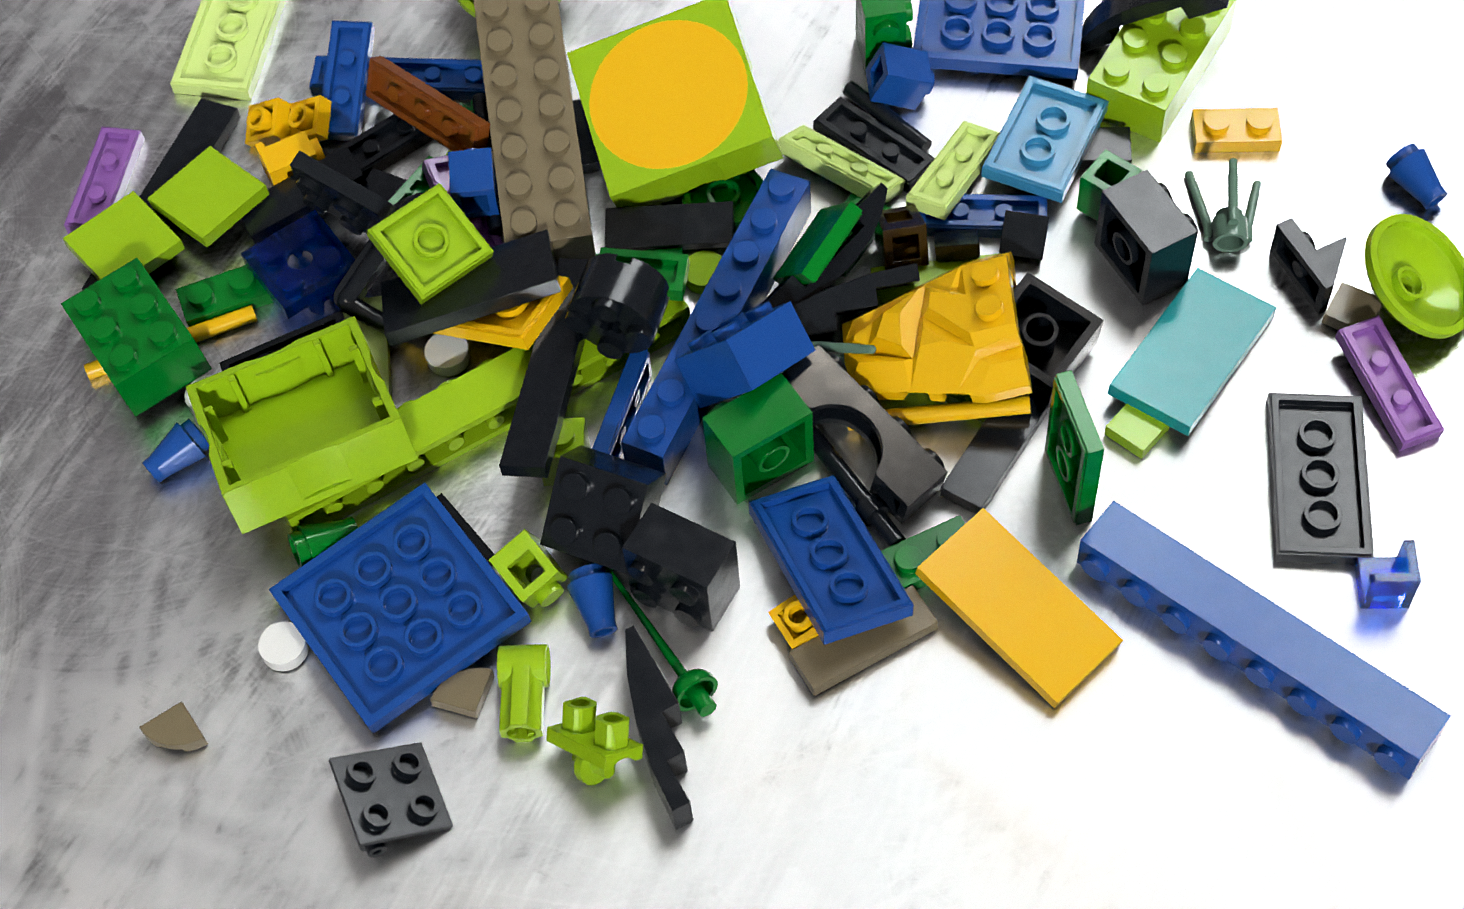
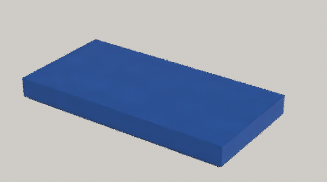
M834 475L749 501L750 516L824 645L913 616L914 604Z

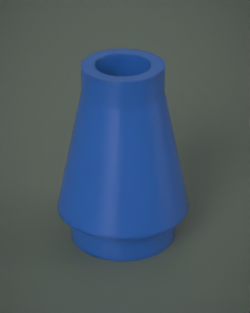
M1415 143L1404 146L1387 160L1386 166L1390 170L1388 176L1417 199L1426 210L1439 204L1448 195L1435 172L1426 150L1419 149Z
M188 418L181 425L176 422L142 464L161 483L172 474L207 457L205 452L209 449V444L203 433Z
M596 563L584 565L571 571L568 575L570 583L567 586V590L588 628L590 637L600 638L616 632L618 628L615 621L613 575L607 573L605 566Z

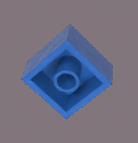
M767 301L745 314L742 311L719 323L720 328L713 333L710 330L687 342L690 350L674 360L699 408H703L754 390L816 350L791 301L774 308L770 301Z

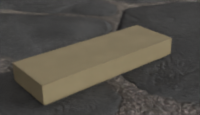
M913 585L904 589L914 604L913 616L826 645L817 636L789 651V659L813 696L820 694L938 629L937 619Z

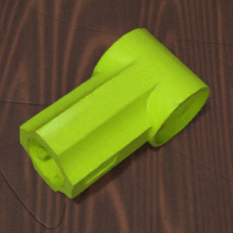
M500 645L497 653V677L499 688L501 689L499 732L502 738H508L515 742H532L538 737H543L545 688H549L551 679L549 645Z

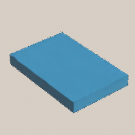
M1029 75L982 166L981 177L1062 203L1107 112L1109 101Z

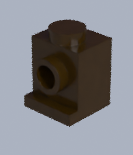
M916 206L883 210L874 231V240L884 260V269L888 270L915 263L918 266L929 265L926 223Z

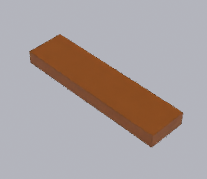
M383 56L370 58L366 88L367 97L451 151H461L468 148H487L490 130L489 122Z

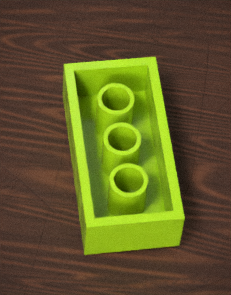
M1229 0L1227 8L1192 19H1188L1180 7L1123 25L1089 76L1086 94L1109 101L1103 120L1120 127H1130V131L1160 143L1229 34L1237 0Z

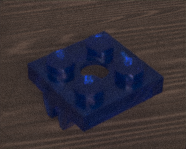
M315 210L241 253L246 266L253 272L256 279L288 319L306 308L312 313L321 316L325 313L324 303L329 299L335 305L334 292L355 261V258ZM303 251L312 254V262L306 268L296 269L288 265V259L292 254L297 258L303 255Z

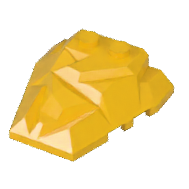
M1009 251L968 261L842 324L843 343L874 345L876 347L874 354L844 353L848 374L859 385L868 386L878 399L904 400L908 393H928L931 401L945 402L946 394L970 395L973 403H990L1032 393L1028 358L1018 327L1014 298L1017 279L1012 252Z

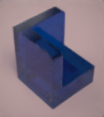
M1403 540L1397 557H1358L1354 565L1360 609L1410 608L1421 583L1414 540Z

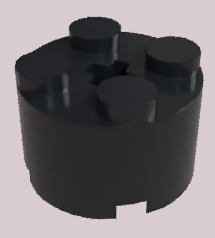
M605 253L592 257L586 263L568 306L564 323L568 329L583 334L585 339L597 345V350L603 356L611 359H620L623 353L642 352L653 344L670 297L667 296L669 286L665 278L647 263L632 258L630 264L615 261L618 254Z

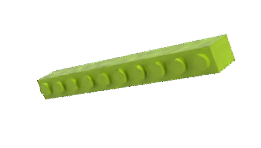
M669 300L654 342L648 348L650 354L677 340L690 316L689 306L685 300ZM586 339L570 397L623 369L630 353H623L620 359H611L599 353L597 345ZM534 343L529 350L513 348L496 358L487 359L481 362L475 369L462 376L447 380L440 384L437 389L424 396L400 405L397 411L418 459L284 516L283 518L291 531H297V526L341 520L509 430Z

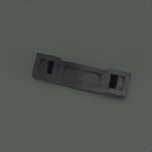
M1103 0L1084 20L1080 53L1111 44L1118 34L1120 26L1180 7L1188 19H1192L1227 8L1229 0Z
M881 182L870 189L855 204L863 210L861 217L852 228V234L841 244L815 283L802 285L792 275L782 281L762 303L770 301L774 308L791 301L794 306L820 293L835 282L859 257L872 237L885 205L888 188Z

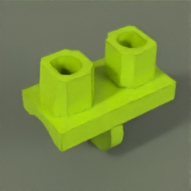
M578 697L564 701L562 723L547 727L546 741L572 754V760L575 762L574 774L579 781L589 786L596 785L605 778L609 779L614 775V765L624 758H631L635 761L642 759L643 744L629 738V717L619 712H607L596 716L597 702L588 697Z

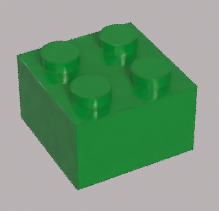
M782 373L730 402H722L716 405L707 415L702 417L708 466L737 505L814 461L812 411Z

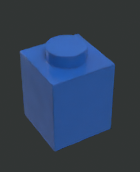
M883 42L865 69L869 97L872 102L916 110L925 95L930 94L934 86L935 75L931 70L929 55L926 51Z
M491 147L480 149L468 148L461 151L448 152L450 195L466 217L475 218L499 215L498 188Z

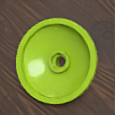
M1394 214L1377 223L1371 229L1366 239L1365 268L1370 286L1383 308L1402 326L1425 337L1444 339L1464 329V257L1455 244L1436 226L1414 215Z

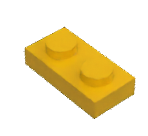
M1278 107L1192 110L1191 128L1194 153L1277 152L1281 149L1283 139Z

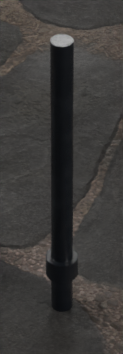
M813 425L814 453L829 472L836 477L841 487L855 503V510L866 526H873L888 547L905 540L904 535L887 515V506L877 494H870L820 429Z

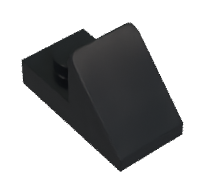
M1290 218L1276 225L1270 251L1317 314H1320L1327 309L1347 239L1346 237L1316 249L1312 237L1306 231H1302L1293 218Z

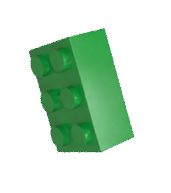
M137 257L61 303L135 417L212 369L194 338Z

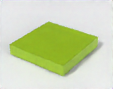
M209 146L147 199L153 209L205 247H209L265 199L269 192L263 182Z
M440 183L367 231V237L421 305L490 259L494 253V250Z
M134 191L63 238L67 248L98 281L136 257L149 274L185 249L182 240Z

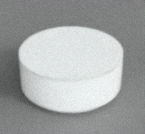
M436 334L428 340L424 349L428 367L433 373L440 376L448 377L461 373L468 366L471 358L466 339Z
M282 621L270 625L262 632L258 641V651L269 668L275 671H289L298 667L306 659L309 645L292 622Z

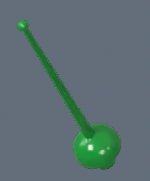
M605 567L607 573L613 575V582L678 676L672 687V692L679 702L680 711L696 709L701 717L712 714L717 707L711 698L718 687L717 679L712 673L704 669L687 671L615 575L613 569Z

